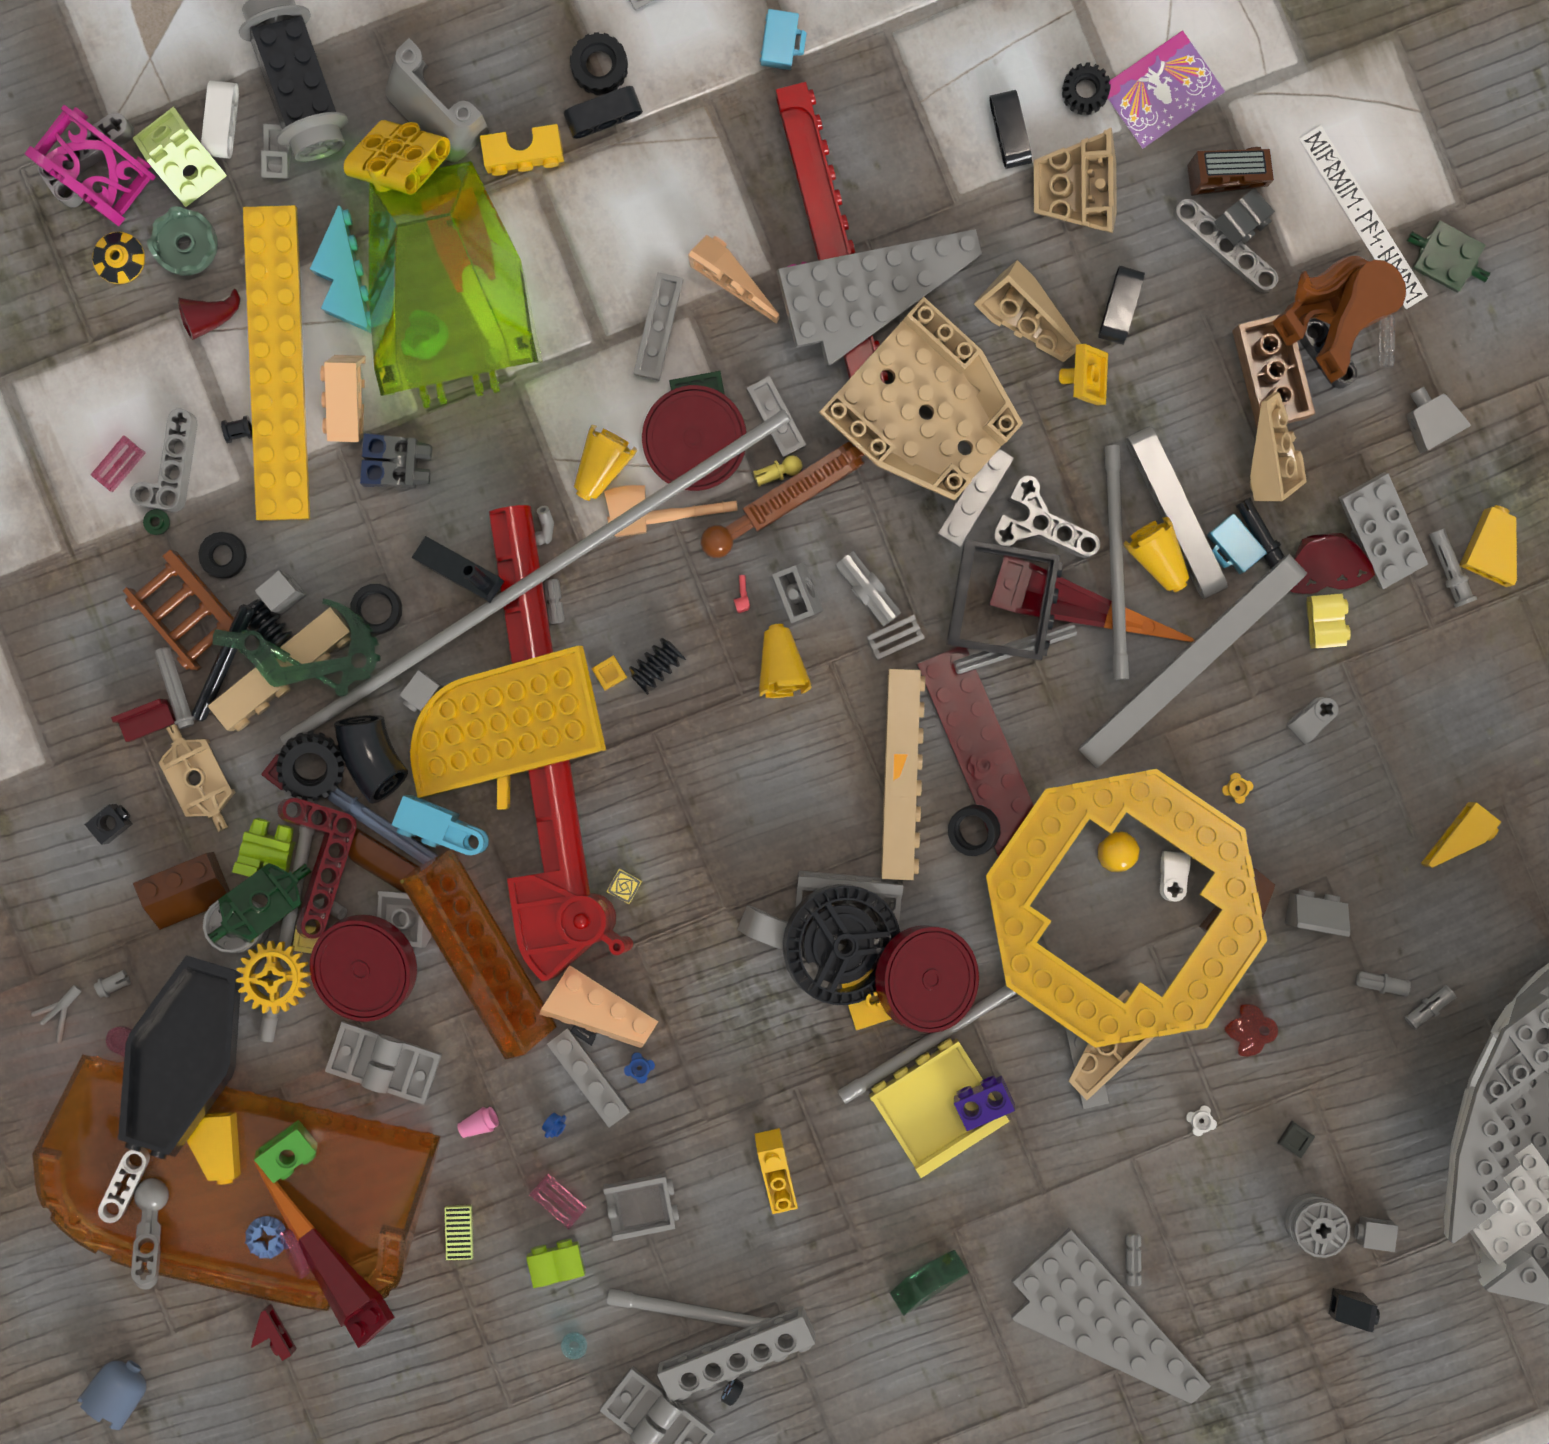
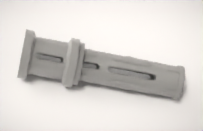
M1445 528L1429 534L1448 579L1445 585L1452 592L1455 600L1454 607L1457 608L1477 600V596L1472 594L1468 584V575L1466 573L1463 574Z

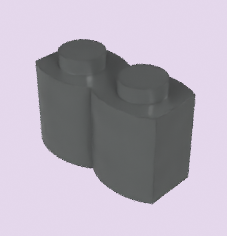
M1254 188L1226 210L1214 223L1234 246L1240 241L1246 244L1256 235L1254 232L1256 228L1261 231L1272 222L1269 217L1275 211Z

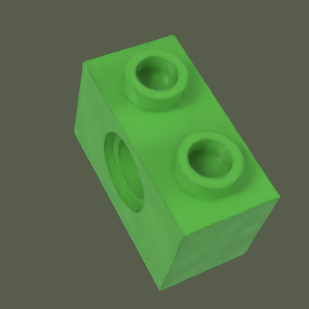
M297 1120L258 1148L255 1152L254 1161L272 1183H275L280 1178L281 1180L287 1179L295 1171L294 1168L301 1163L306 1165L316 1156L318 1143L303 1124ZM284 1150H290L294 1153V1155L291 1157H286L282 1155L281 1152Z

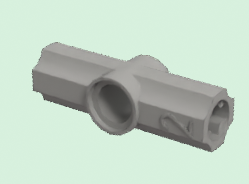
M854 551L836 564L838 570L852 586L851 589L864 606H868L883 627L901 614L899 608L886 594L883 584L873 572H869Z

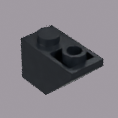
M1332 1289L1328 1314L1335 1321L1373 1332L1374 1325L1378 1324L1380 1318L1378 1306L1364 1293Z

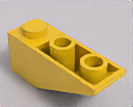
M780 1128L755 1133L757 1154L772 1214L798 1209Z

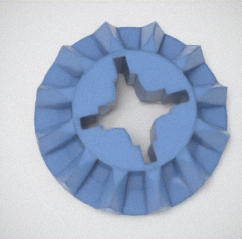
M271 1216L255 1219L245 1232V1244L250 1249V1253L255 1254L259 1259H271L284 1250L287 1244L288 1235L284 1224ZM263 1230L266 1231L267 1235H276L268 1242V1246L265 1241H257L263 1235Z

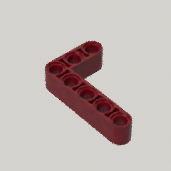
M288 798L281 801L278 805L277 812L282 820L324 833L296 923L297 932L302 937L315 939L320 937L326 928L355 834L356 821L353 816L299 798ZM289 803H294L297 806V814L294 817L288 816L286 812V807ZM316 810L323 817L319 825L314 824L311 819L313 812ZM340 818L345 819L347 822V829L343 833L339 832L336 826ZM333 843L337 844L340 849L338 856L335 858L329 854V847ZM326 868L332 874V878L328 883H324L321 879V873ZM317 894H321L324 898V903L320 908H316L313 905V898ZM313 919L316 923V929L313 933L309 934L305 930V924L308 920Z

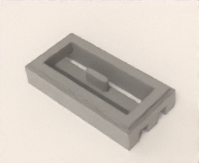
M912 615L867 636V639L876 659L879 660L921 641L925 637L920 630L915 616ZM911 622L913 627L875 644V638ZM916 632V637L879 653L878 648Z

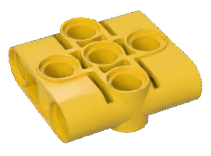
M381 120L346 157L344 172L349 177L372 183L379 192H386L392 189L412 195L447 158L450 152V141L446 137L422 131L415 122L401 125Z

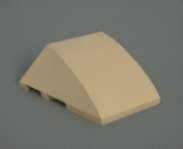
M1112 128L1106 129L1103 133L1092 138L1087 137L1081 140L1080 143L1066 149H1059L1034 160V213L1113 233L1117 214L1116 155Z

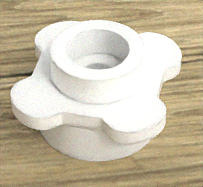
M1203 1105L1200 1107V1110L1188 1112L1186 1115V1120L1191 1123L1193 1127L1192 1132L1196 1136H1201L1203 1133L1214 1130L1217 1126V1122L1210 1115L1211 1109L1208 1106ZM1201 1118L1204 1119L1203 1123L1199 1122Z

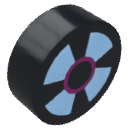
M738 1379L730 1381L722 1393L721 1401L728 1406L733 1405L741 1395L744 1386L743 1382Z

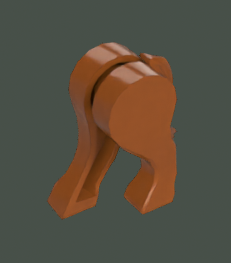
M1357 255L1344 257L1317 277H1309L1307 271H1303L1299 277L1295 301L1287 306L1285 311L1273 321V324L1287 346L1304 337L1310 319L1316 318L1330 324L1325 345L1317 355L1316 360L1330 382L1333 383L1346 374L1350 364L1353 343L1359 332L1397 312L1404 304L1406 284L1395 266L1384 260L1368 261Z

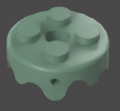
M179 206L169 208L166 214L154 221L152 236L147 240L148 248L156 261L167 271L181 276L194 275L206 269L212 263L218 247L217 235L211 223L199 212L187 210ZM182 237H190L191 245L188 249L182 250L179 248L178 243Z

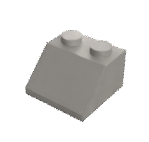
M1299 889L1298 894L1290 893L1285 924L1350 937L1349 908L1347 903L1340 902L1341 897L1325 894L1324 899L1314 897L1315 892Z

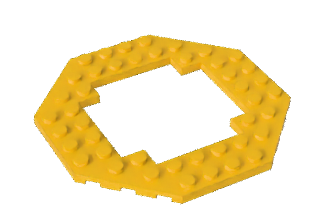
M1158 769L1045 789L986 874L1006 986L1095 1048L1208 1028L1267 942L1245 828ZM1127 813L1214 872L1199 895L1220 908L1221 911L1162 997L1139 982L1126 1002L1123 1003L1037 943L1051 923V920L1030 905L1088 820H1091L1112 834Z

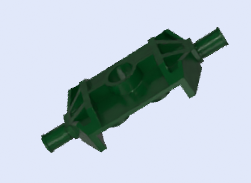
M304 863L293 873L291 871L288 873L276 865L266 864L218 899L223 921L220 922L221 926L207 934L208 937L215 944L227 933H231L249 943H253L256 937L294 909L301 907L297 884L302 878L311 873L310 868ZM256 895H264L268 902L264 907L257 908L253 906L252 899Z

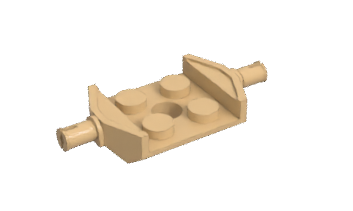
M173 724L171 727H167L166 730L173 743H171L172 747L162 756L159 765L185 816H208V818H212L218 832L228 828L221 810L233 797L235 791L230 788L209 746V739L185 740L177 725ZM194 770L201 774V781L196 786L192 785L188 779L189 774Z

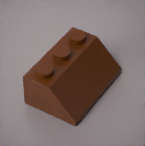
M214 852L202 854L133 883L143 909L159 930L207 911L212 904L230 891Z

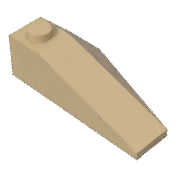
M1018 260L1003 271L974 303L992 323L998 326L1002 324L1015 331L1014 335L1021 338L1024 336L1036 343L1037 348L1062 362L1075 354L1076 344H1081L1039 282Z
M1279 392L1272 393L1261 402L1250 474V489L1253 491L1254 501H1283L1307 482L1301 451H1296L1293 442L1296 437L1294 432L1288 431L1286 426L1288 415Z
M1126 989L1117 999L1125 1003L1131 993ZM1154 1037L1096 1048L1088 1043L1068 1081L1088 1100Z

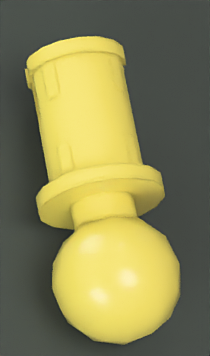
M791 455L786 457L780 465L776 460L770 466L754 470L753 475L755 481L757 480L758 487L777 479L784 480L783 474L797 475L802 470V461L797 456Z

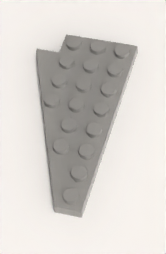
M976 229L778 269L776 272L795 348L821 343L826 367L831 366L980 257L982 252Z
M1070 1228L1012 1279L1015 1286L1028 1299L1026 1303L1011 1315L1015 1322L1191 1404L1211 1387L1206 1379Z

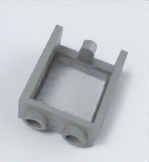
M666 1172L612 1184H604L603 1190L608 1205L607 1210L611 1221L613 1241L675 1229V1221L679 1220L677 1204H671L670 1195L675 1193L672 1179L666 1178Z

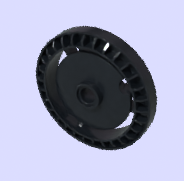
M836 884L823 887L804 898L788 920L783 938V956L786 968L799 988L823 1003L850 1005L864 1001L869 993L873 996V992H877L875 980L877 965L867 978L860 983L847 988H836L838 984L850 983L860 979L872 968L878 954H882L887 944L900 933L898 921L884 900L862 887L850 884ZM840 900H855L864 903L875 914L882 930L878 931L871 917L861 909L850 905L832 906L831 903ZM823 907L826 908V909H824L823 911H821L820 913L817 912L818 910H820V909L823 908ZM812 917L813 920L805 932L803 950L806 962L808 964L813 962L818 966V972L814 980L807 973L801 957L802 935ZM883 937V946H880V938ZM842 939H846V947L839 951V942ZM823 980L829 982L827 987L821 986Z

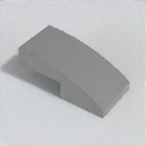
M263 124L264 151L261 150V177L289 178L291 147L282 146L278 143L277 135L282 130L280 125Z

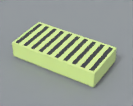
M472 1205L445 1206L446 1260L473 1259Z

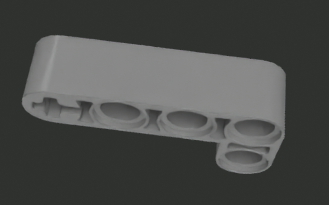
M119 113L108 114L92 125L105 136H107L105 133H108L111 136L109 139L119 147L129 142L134 135L132 124ZM118 125H120V128H121L120 131H118V129H117V126H118ZM87 130L86 140L97 139L96 136ZM86 149L74 151V153L80 152L78 159L80 163L79 174L105 158L102 150ZM66 154L64 156L68 160L64 161L62 166L70 170L74 167V162H71L70 155ZM38 166L39 174L60 202L70 208H75L83 202V199L74 191L70 197L64 198V193L69 187L53 176H50L48 172Z
M176 408L169 413L158 483L138 482L134 484L130 489V498L135 504L149 509H160L169 512H178L185 506L198 426L196 417L187 410ZM187 419L186 423L178 424L179 420ZM177 432L180 433V434L184 433V434H185V437H183V436H181V435H178V434H176V433H177ZM182 441L184 444L183 450L175 454V444ZM178 467L180 474L176 479L172 480L170 472L173 468ZM148 489L150 496L146 501L142 502L140 494L143 490ZM174 493L176 496L175 502L172 505H167L166 497L168 494Z
M747 905L737 930L752 939L783 950L784 931L788 922ZM807 929L804 930L803 935H802V940H801V957H802V958H805V956H804V950H803V941H804V936H805V932H806ZM839 942L838 949L840 951L844 949L845 945Z

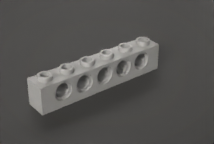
M800 1306L659 1363L657 1376L670 1402L676 1399L684 1400L701 1389L703 1391L709 1390L719 1382L724 1380L732 1381L749 1370L751 1372L757 1371L764 1364L772 1361L780 1362L792 1353L809 1350L815 1345L816 1333L804 1306ZM782 1334H789L792 1338L782 1339L780 1336ZM765 1344L768 1347L765 1349H759L756 1347V1345ZM735 1353L742 1354L744 1357L737 1359L734 1358L732 1355ZM716 1363L719 1367L711 1368L708 1364ZM690 1372L693 1373L695 1377L689 1378L686 1377L684 1374Z

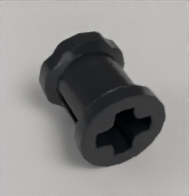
M243 416V419L231 422L221 421L223 436L227 444L232 443L234 439L243 437L253 438L252 424L249 416Z

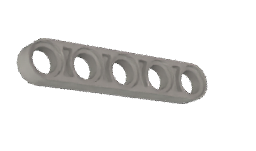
M1184 199L1179 202L1174 210V216L1177 222L1257 291L1266 293L1276 286L1278 274L1262 258L1243 244L1242 241L1235 246L1233 245L1231 252L1221 251L1219 242L1228 238L1214 223L1216 219L1192 199ZM1184 205L1190 206L1194 211L1193 217L1189 219L1182 217L1180 208ZM1201 223H1210L1213 226V233L1209 236L1203 235L1199 229ZM1248 256L1252 260L1251 269L1245 270L1240 267V257ZM1260 274H1269L1272 278V284L1268 287L1262 286L1258 280Z

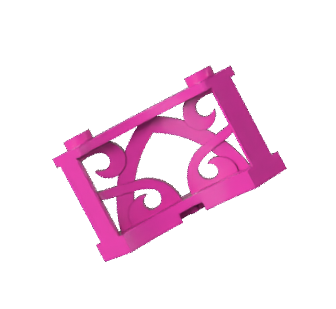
M63 105L61 107L63 111L34 148L30 146L24 154L78 194L79 197L117 226H120L125 220L123 214L150 179L152 181L155 179L156 176L149 171L151 165L139 156L134 159L111 139L86 121L88 116L77 107L71 110ZM73 122L80 128V133L73 135L69 130L68 137L72 142L66 144L60 136L68 125ZM87 130L101 141L86 140ZM58 141L61 146L48 153L55 142ZM86 149L102 150L108 165L109 179L102 176H92L82 183L78 182L76 179L80 172V163L74 151ZM113 150L124 158L125 161L117 164ZM66 154H69L74 162V167L70 170L62 166V163L68 160L64 156ZM130 167L138 175L131 185L125 188L118 184V178L121 180L130 179L131 177H127L124 174V169ZM95 182H103L109 185L108 189L102 186V192L96 193L92 186ZM117 189L124 192V194L112 208L116 198Z

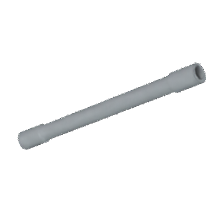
M611 1288L609 1289L607 1299L608 1305L638 1308L741 1328H747L770 1319L769 1317L762 1318L636 1295L632 1292ZM782 1334L781 1336L787 1337L788 1334Z

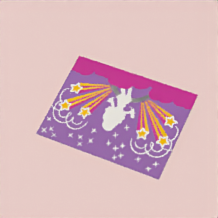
M1181 31L1109 81L1111 89L1108 100L1143 149L1222 95L1225 90L1184 31Z

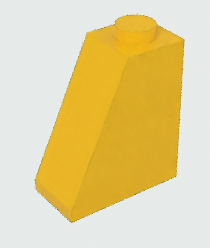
M1495 505L1494 507L1484 509L1459 565L1504 587L1514 586L1517 581L1516 517L1510 515L1508 509Z
M237 1112L206 1114L187 1140V1143L208 1181H217L219 1185L233 1183V1179L241 1174Z

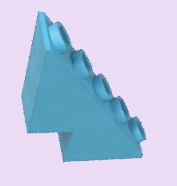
M338 206L310 270L315 275L332 282L321 309L328 315L371 333L372 326H375V319L372 311H368L366 301H369L370 298L366 285L362 286L360 276L364 275L361 261L356 260L354 252L358 250L355 235H351L349 225H352V218L348 209L343 210L341 206Z

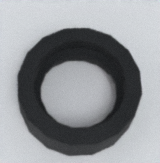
M369 584L361 587L354 594L350 603V613L353 621L360 629L372 634H383L391 631L399 623L402 616V603L399 596L392 589L381 584ZM382 594L389 599L392 606L391 614L385 622L372 624L363 618L361 605L369 595Z
M972 804L960 809L951 817L948 824V837L958 852L966 856L982 855L996 845L1000 837V823L991 809L983 805ZM967 816H978L986 823L988 837L984 843L972 845L962 837L960 824Z

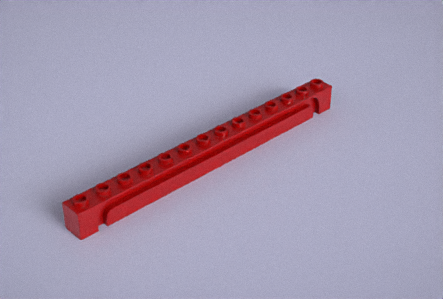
M806 82L776 89V100L818 261L854 254L852 239L847 240L845 232L849 230L847 217L845 214L841 215L839 205H842L839 189L834 190L832 182L836 180L832 164L828 165L826 155H829L826 139L821 140L819 130H823L819 114L815 115L813 105H816L813 89L808 90ZM873 335L843 356L849 379L880 346L878 340L874 341ZM887 371L880 373V379L883 383L888 381Z

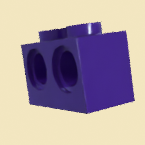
M990 1076L980 1082L981 1085L974 1088L967 1086L957 1091V1095L954 1096V1105L966 1131L1015 1111V1102L1002 1076L997 1078ZM993 1091H998L1002 1094V1098L994 1101L988 1095ZM972 1101L979 1107L974 1111H969L964 1105Z

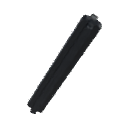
M246 604L239 606L193 709L192 716L198 721L207 719L210 712L208 705L215 701L254 614V609Z

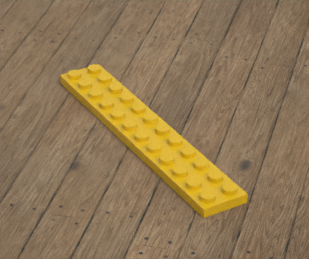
M295 205L243 207L256 520L310 519L297 207Z

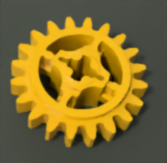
M273 940L268 941L267 948L263 943L257 944L258 952L253 948L248 950L251 958L242 957L240 959L246 966L237 968V971L242 973L243 977L237 978L236 982L244 983V986L238 992L248 993L243 1000L244 1002L254 1000L252 1009L262 1005V1013H267L270 1007L273 1014L279 1013L280 1007L286 1012L290 1010L289 1003L293 1006L299 1004L296 996L300 998L306 996L301 988L310 986L308 982L303 980V978L311 975L310 972L303 971V968L309 963L299 962L303 955L302 952L293 955L294 945L289 946L285 950L284 941L279 942L277 947H275ZM266 957L267 963L262 972L255 973L258 963ZM277 957L283 959L289 965L291 971L283 968ZM272 973L273 975L283 976L276 981L264 978ZM292 981L289 991L280 998V991L284 983ZM256 984L263 986L267 993H269V997L261 993Z

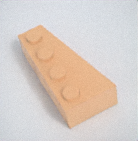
M570 965L539 1013L540 1015L549 1016L561 1022L573 1024L639 1048L643 1047L658 1023L654 1018Z

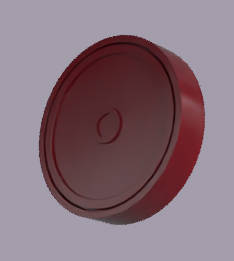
M688 385L669 391L654 403L644 421L642 446L647 462L652 470L669 484L745 435L747 429L741 412L723 393L706 386ZM746 450L685 490H706L725 482L740 466Z
M353 915L336 922L318 938L310 957V973L317 994L331 1010L350 1020L368 1022L390 1015L409 997L416 982L417 962L410 942L392 923L372 915Z
M929 925L914 926L897 934L883 950L876 969V991L884 1011L899 1025L925 1033L944 1031L961 1021L972 1007L979 986L978 964L968 943L957 933L946 928Z

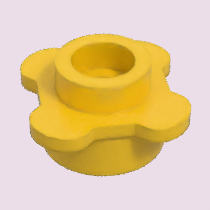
M1233 773L1230 775L1229 783L1222 787V792L1225 796L1229 795L1234 798L1236 803L1242 804L1245 802V797L1253 790V783L1241 778L1239 773ZM1236 786L1240 787L1239 791L1235 789Z

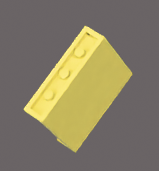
M951 1038L946 1039L937 1046L939 1050L931 1055L928 1052L921 1055L915 1060L917 1064L909 1069L906 1066L899 1069L893 1074L895 1078L887 1083L884 1080L877 1083L871 1088L873 1092L869 1094L871 1101L876 1105L911 1160L920 1178L1010 1122L1005 1115L966 1131L954 1105V1096L957 1095V1091L964 1087L971 1086V1088L981 1085L980 1082L983 1079L957 1038L953 1041ZM989 1093L988 1097L996 1101L992 1093ZM972 1101L964 1105L969 1111H974L979 1107Z

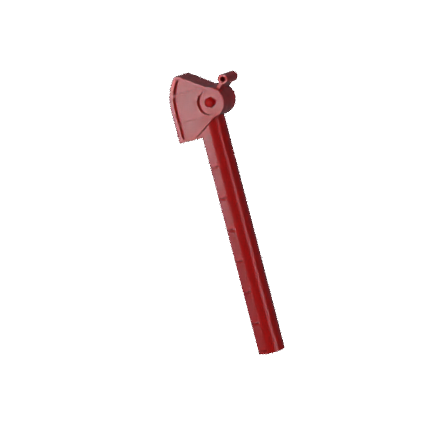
M529 505L508 506L489 511L498 575L504 580L500 587L501 592L540 568L532 510ZM543 582L503 607L512 664L553 653ZM570 760L528 770L544 873L507 879L517 945L524 961L541 981H547L559 976L586 950L599 941L603 940L607 943L613 955L623 954L633 947V941L630 937H621L613 931L616 924V912L612 903L600 894L590 893Z

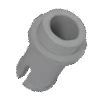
M123 969L105 979L99 978L98 982L94 983L98 996L100 998L104 996L107 998L110 996V993L130 985L129 976L125 978V975H127L126 971Z

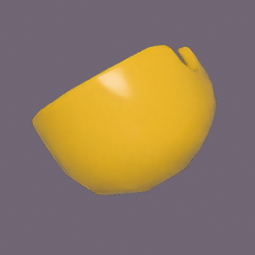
M1114 832L1099 843L1098 860L1102 867L1110 872H1123L1136 864L1139 859L1140 847L1136 839L1127 832Z

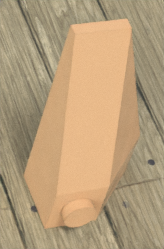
M706 235L688 254L690 267L777 323L779 313L729 249L726 248L727 244L716 236L712 239Z

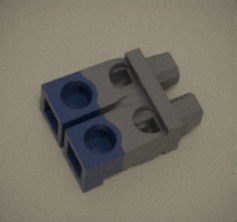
M363 434L362 457L365 460H362L361 485L364 487L416 488V485L430 484V469L417 468L418 459L431 460V445L419 442L416 438Z

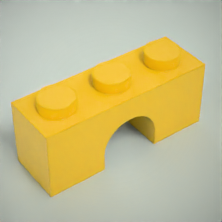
M558 124L532 128V143L527 149L521 151L510 147L506 132L481 135L480 141L484 167L487 173L499 176L507 174V170L518 169L520 172L532 170L534 166L543 165L545 168H552L558 166L560 162H564Z

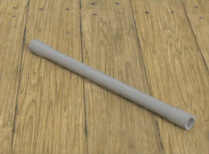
M1109 445L1104 447L1105 470L1107 472L1114 651L1112 657L1113 680H1128L1129 661L1126 644L1120 446Z
M317 810L311 816L314 824H317L319 814ZM300 826L292 873L304 865V863L307 865L315 830ZM302 878L297 884L300 898L304 878ZM298 908L283 917L278 943L284 941L285 950L292 944ZM277 957L282 967L287 969V963ZM272 973L271 979L276 981L283 976L273 975ZM271 1007L262 1016L258 1040L274 1042L278 1018L277 1014L272 1013Z
M1006 985L972 1006L965 1017L956 1025L944 1031L928 1034L861 1078H857L842 1087L837 1092L844 1103L847 1104L877 1082L1017 993Z

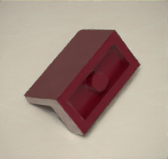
M157 699L111 717L113 723L119 724L125 742H131L170 727L176 721L168 699Z

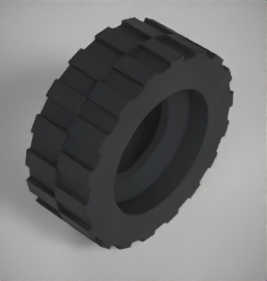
M594 32L591 35L587 34L583 39H579L576 46L572 49V55H570L571 71L574 80L577 81L580 88L585 89V92H591L594 95L607 94L617 90L620 85L622 86L624 78L628 74V60L623 45L614 36L611 37L607 33L599 34V32ZM594 52H604L612 60L611 70L604 76H594L586 67L588 57Z

